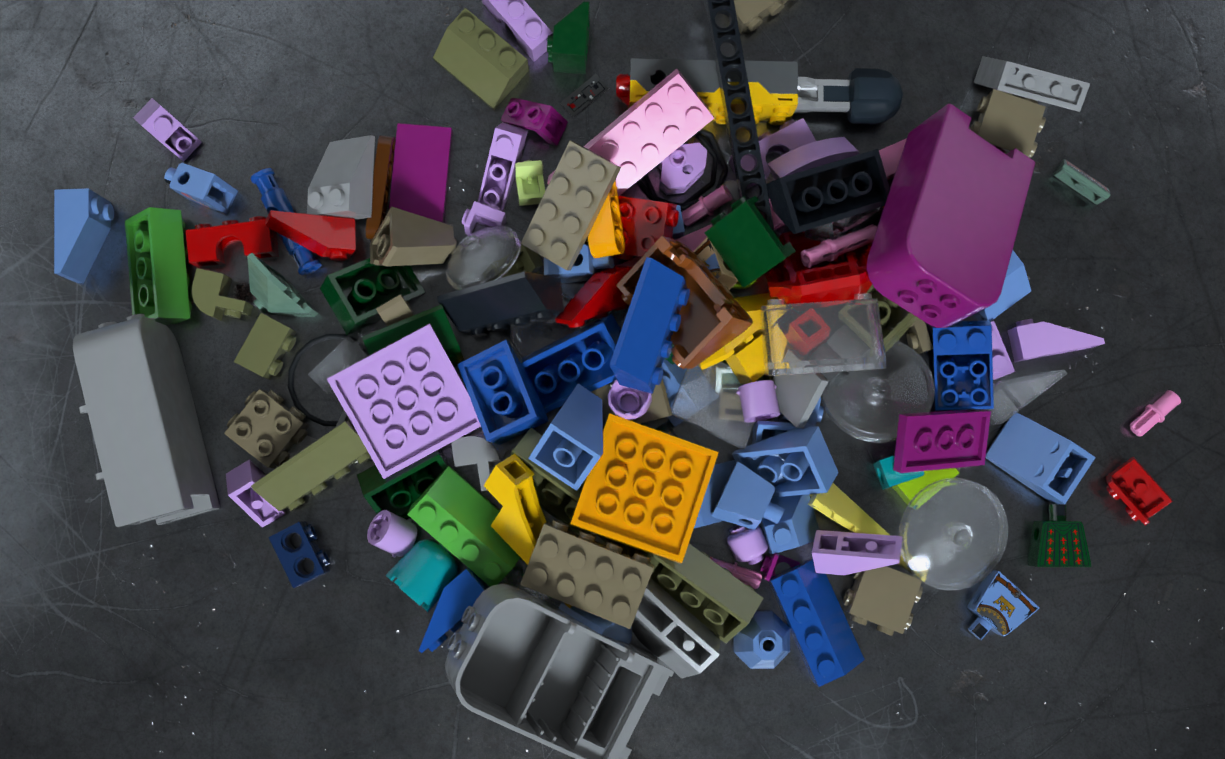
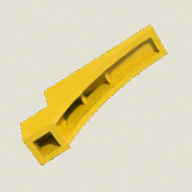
M514 453L494 467L484 487L503 506L491 527L528 565L546 519L532 478L534 473ZM565 603V605L569 609L572 607L571 605Z

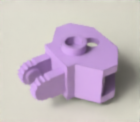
M700 143L682 144L657 166L661 170L659 188L666 195L685 193L704 174L707 149Z

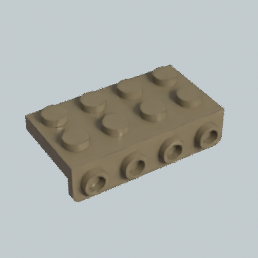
M553 520L552 524L546 522L542 527L520 585L631 629L655 565L650 563L651 558L637 552L634 553V556L622 552L624 547L607 541L606 545L596 542V536L580 530L579 534L569 531V525L557 520Z

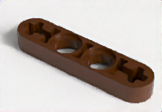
M380 135L378 139L373 172L372 217L367 218L366 221L367 239L374 238L387 214L396 143L394 136Z

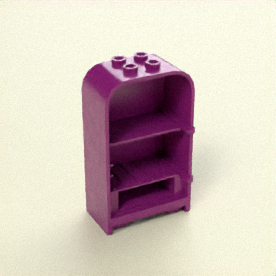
M947 104L909 132L867 259V272L874 288L884 297L936 328H947L997 302L1002 292L1035 166V161L1018 149L1014 148L1005 154L968 129L971 117L952 104Z

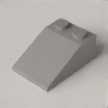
M369 135L329 143L308 188L307 214L354 218L355 220L372 217L375 136Z

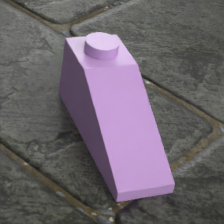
M1033 319L1016 322L1017 327L1008 330L1014 362L1093 348L1105 344L1104 338L1044 321L1033 323Z
M816 530L812 548L816 573L848 575L899 564L903 537Z

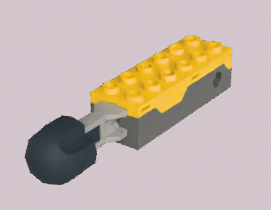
M631 58L629 74H619L616 76V97L630 108L675 69H678L712 111L714 116L712 121H716L717 124H726L715 60ZM745 61L755 124L762 121L770 122L771 125H782L791 120L794 113L846 112L847 119L851 124H876L894 117L901 108L903 91L900 81L885 70L855 68L850 72L847 80L813 79L810 77H798V61ZM729 71L726 73L725 79L729 85L736 86L739 84L740 77L737 72ZM739 99L732 100L731 110L735 114H742L745 110L744 103Z

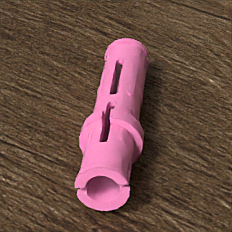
M871 224L837 239L823 240L820 245L803 250L801 252V261L807 268L824 261L832 262L844 253L873 243L878 227Z

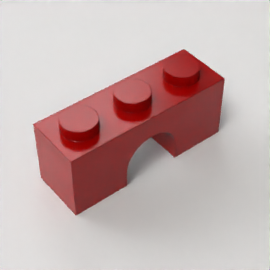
M263 216L251 217L249 222L241 223L237 220L223 221L222 225L212 226L211 224L195 225V229L185 230L189 263L197 268L225 264V249L234 241H242L245 256L253 253L260 259L279 257L277 233L265 226L266 217Z

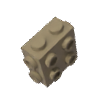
M993 89L986 97L983 96L977 107V112H980L978 121L973 122L970 130L1005 154L1016 148L1029 158H1032L1038 145L1035 142L1036 135L1041 132L1046 121V117H1043L1046 107L1039 105L1036 100L1022 99L1011 93Z
M259 389L248 396L244 403L246 406L241 413L235 414L228 421V429L224 434L267 468L275 469L289 459L290 454L288 452L294 444L299 445L308 434L306 429L309 427V424L303 420L306 415L294 406L289 409L282 404L284 398L272 389L269 392Z
M887 566L853 573L852 578L855 579L853 587L846 591L843 599V605H846L844 611L851 614L850 620L865 626L867 621L878 624L876 630L893 636L894 631L903 634L904 630L908 629L912 623L913 613H911L914 602L917 603L921 598L923 587L920 585L922 580Z

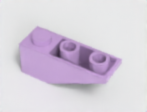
M503 122L495 127L478 203L486 206L488 204L496 205L504 212L515 178V163L521 160L528 130Z

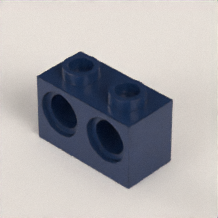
M306 521L297 522L268 537L293 588L300 587L330 571L328 567L330 564L329 557L324 549H319L315 541L318 539L317 533L311 524L307 525ZM295 532L302 538V543L298 548L293 547L290 542L291 536ZM306 558H310L314 563V570L311 573H307L303 569V562Z

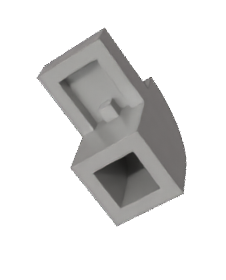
M477 436L460 437L451 442L454 466L459 468L477 465L481 491H488L484 484L494 467H491V462L502 461L497 448L492 443Z

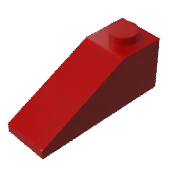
M271 210L265 220V226L321 257H330L333 261H345L356 250L354 218Z

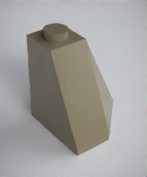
M391 206L370 243V264L380 266L443 264L448 255L452 254L456 248L457 240L454 238L453 226Z

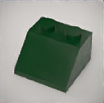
M584 1L554 25L553 36L548 35V62L553 63L554 72L586 75L590 30V2Z

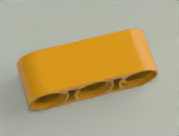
M616 181L588 235L589 249L595 259L623 254L625 250Z

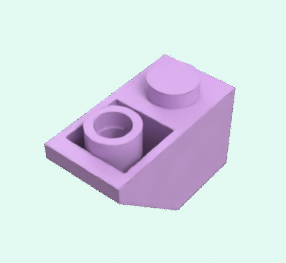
M153 98L133 117L183 162L202 143Z

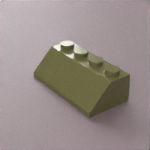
M345 421L255 482L251 487L278 511L287 508L293 511L305 503L303 498L312 492L314 496L328 487L327 481L333 477L336 480L342 478L351 471L349 466L356 461L362 464L370 459L371 456L351 421Z

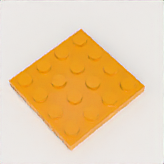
M609 413L603 429V454L586 477L570 525L681 564L719 452Z

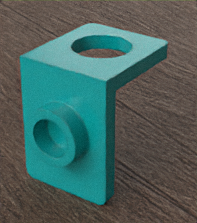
M895 455L873 464L882 490L924 475V471L908 473L894 471Z

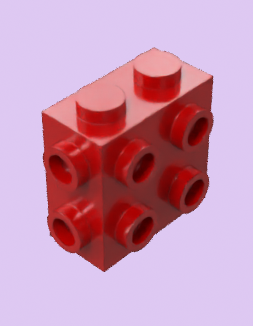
M618 196L625 250L623 254L616 255V258L633 260V256L643 257L662 235L673 239V228L677 226L679 212L676 210L677 204Z

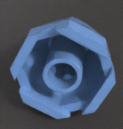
M772 610L756 611L750 623L733 637V652L750 669H774L790 652V628ZM767 640V645L763 646L764 641Z

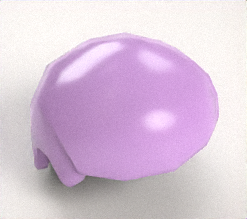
M617 380L614 381L608 393L610 409L616 416L628 420L644 415L652 403L651 393L621 386Z

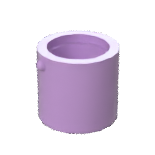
M762 380L738 387L736 393L740 398L744 422L765 421L780 415L775 391L777 386L774 385V381Z
M382 510L370 523L367 539L371 545L391 553L392 557H402L413 547L417 537V527L411 519L406 520L392 512Z

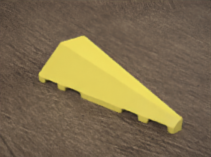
M832 483L827 493L809 494L812 497L808 503L809 506L851 531V533L890 535L834 483ZM902 546L900 563L898 565L917 577L924 579L928 569Z

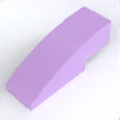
M845 137L829 138L789 151L769 162L768 166L773 178L776 180L858 155L859 151Z

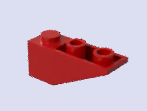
M614 266L612 269H605L594 273L566 305L564 312H561L555 318L556 323L568 324L569 328L580 327L585 324L587 319L603 318L608 315V311L629 308V305L621 298L623 293L616 285L632 267Z

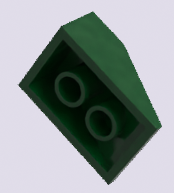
M370 258L327 275L320 287L347 335L382 319L376 308L401 294L410 303L426 293L410 265L370 264Z

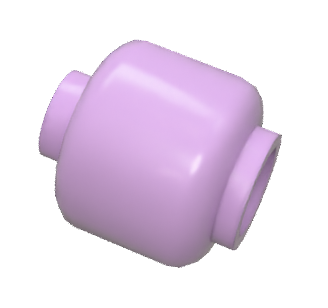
M736 525L729 530L731 534L727 538V543L736 561L748 562V565H753L764 559L762 554L767 551L768 543L759 525L756 529Z

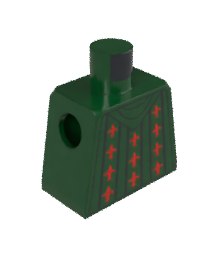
M1048 504L1049 521H1034L1028 566L1091 567L1082 521H1067L1066 504Z

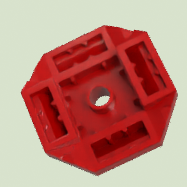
M832 223L797 234L792 232L782 233L778 238L784 246L790 242L796 251L763 274L770 297H778L798 313L806 312L810 309L816 310L861 301L872 285L867 272V259L872 243L844 253L832 262L824 261L807 268L801 261V252L803 250L816 247L823 240H834L852 232L846 231V227L838 223Z

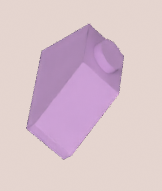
M249 459L226 473L228 496L261 527H264L286 514L285 509L278 511L252 489L251 485L266 475Z

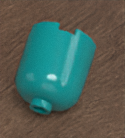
M424 539L417 542L385 576L391 581L397 578L394 583L419 606L422 605L424 610L429 612L439 600L444 587L456 578L458 564L452 557L453 554L442 544Z

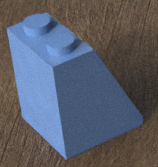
M577 384L528 458L576 491L603 454L602 399L580 384Z

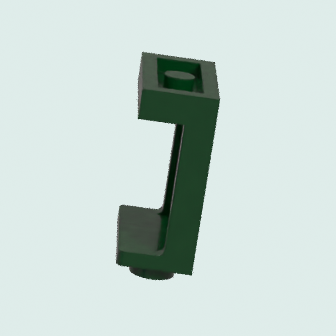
M743 196L730 206L733 209L732 212L728 215L724 212L710 221L712 227L704 232L743 288L796 251L790 242L784 246L754 205L759 201L756 196L748 200Z

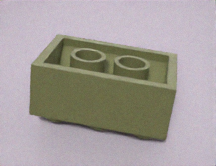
M466 8L447 27L433 56V59L494 110L529 71L527 58Z

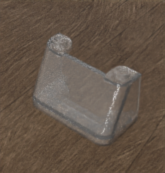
M872 293L854 294V300L785 304V299L767 300V306H761L765 375L778 376L887 369L878 299H872Z

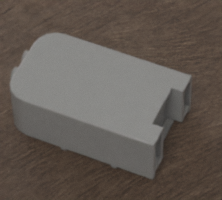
M135 314L127 317V321L102 323L98 325V329L75 335L73 339L74 359L86 404L79 407L81 414L88 413L102 469V472L95 474L96 480L104 479L115 526L137 525L151 520H156L157 525H163L219 509L220 504L182 354L171 329L164 324L156 322L155 318H147L145 314Z
M507 584L489 587L480 594L473 607L468 606L461 619L464 623L459 633L455 632L448 642L447 648L449 652L445 662V673L461 704L471 712L575 759H628L632 749L627 743L651 695L660 696L669 676L672 677L675 672L655 655L631 643L627 644L603 636L561 611L558 607Z

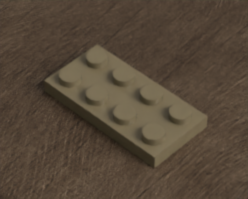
M569 141L521 244L563 269L571 270L621 167L582 145Z

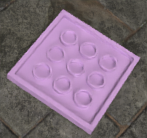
M430 323L327 378L383 479L481 427L469 394Z

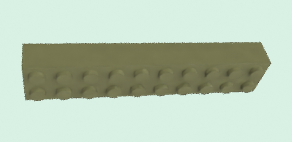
M530 428L512 450L510 456L515 453L534 473L532 478L541 508L560 522L569 525V528L575 533L579 534L580 530L590 533V531L570 525L585 480L576 491L529 460V456L543 436L542 433ZM605 537L610 542L624 547L622 552L634 556V553L637 552L650 557V563L655 565L650 578L724 643L730 641L750 623L764 599L756 593L754 588L745 585L734 577L728 569L719 566L705 552L696 549L691 544H688L683 562L680 564Z

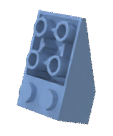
M1013 411L987 450L985 458L1050 503L1066 504L1096 457L1071 440Z

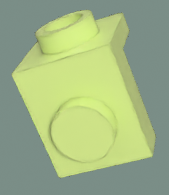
M527 160L515 163V181L519 206L540 204L545 193L542 161Z

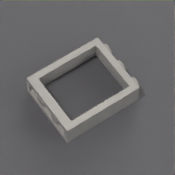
M982 56L974 83L1078 112L1081 111L1090 83L985 56Z

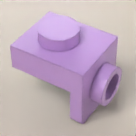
M474 201L471 210L467 208L462 218L465 234L471 236L476 223L502 232L506 224L505 212L496 205L488 204L486 206Z

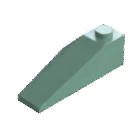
M250 253L247 256L250 292L256 298L253 303L264 314L267 311L275 316L315 317L319 314L283 274L255 254Z

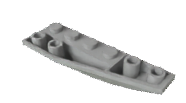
M590 532V534L596 536V542L606 545L607 541H609L604 536ZM650 578L632 623L633 633L640 643L675 671L680 678L700 674L720 655V639Z

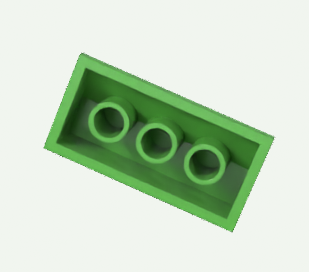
M149 207L125 220L132 315L145 314V317L155 318L156 322L164 325L177 324L190 319L192 305L188 298L189 275L186 273L185 262L187 249L184 246L183 238L185 223L182 219L181 210Z
M449 465L411 505L407 515L490 587L498 585L520 559V556L491 527L500 510Z

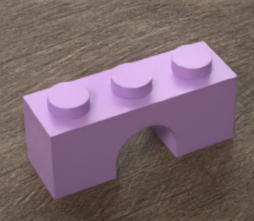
M482 0V3L499 22L503 20L509 26L516 37L517 43L533 61H536L547 52L548 35L553 36V32L525 0Z
M804 118L796 122L794 119H791L779 127V131L773 134L766 132L758 137L765 180L768 179L771 173L766 163V155L772 152L785 154L816 141ZM731 155L729 165L735 174L733 159ZM744 155L741 159V167L746 171H751L754 168L755 161L751 156ZM750 183V184H748L747 187H746V190L749 189L750 187L756 185V184H755V183Z

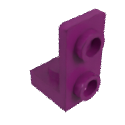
M518 98L510 99L501 118L503 123L537 132L547 143L556 146L568 124V121L552 106Z

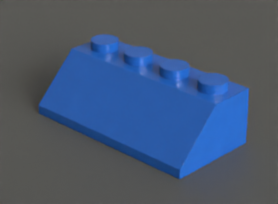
M646 257L609 364L619 385L652 394L655 385H660L664 369L661 367L664 358H669L671 354L672 341L670 340L673 331L677 332L680 327L681 315L679 313L682 305L686 306L690 295V289L687 288L684 277L653 258Z
M612 313L519 359L540 398L545 413L564 405L577 384L592 392L617 380L609 364L621 329Z
M813 558L770 578V581H768L770 588L790 628V632L813 683L818 687L846 675L865 660L827 575L816 573Z

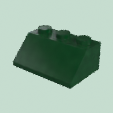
M442 305L362 336L367 351L371 355L430 323L453 366H458L457 364L464 361Z
M438 449L383 479L376 465L357 474V478L364 498L376 514L382 510H387L407 520L411 519L407 515L411 505L446 469L449 463L442 450Z

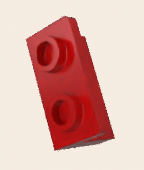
M1134 456L1106 476L1108 484L1106 489L1115 500L1121 498L1127 505L1125 510L1135 522L1140 520L1145 526L1150 523L1149 518L1173 502L1172 498Z

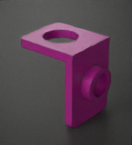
M778 553L769 554V556L765 555L760 566V571L763 572L762 578L770 581V578L776 575L775 567L781 562L789 564L791 568L799 565L800 562Z

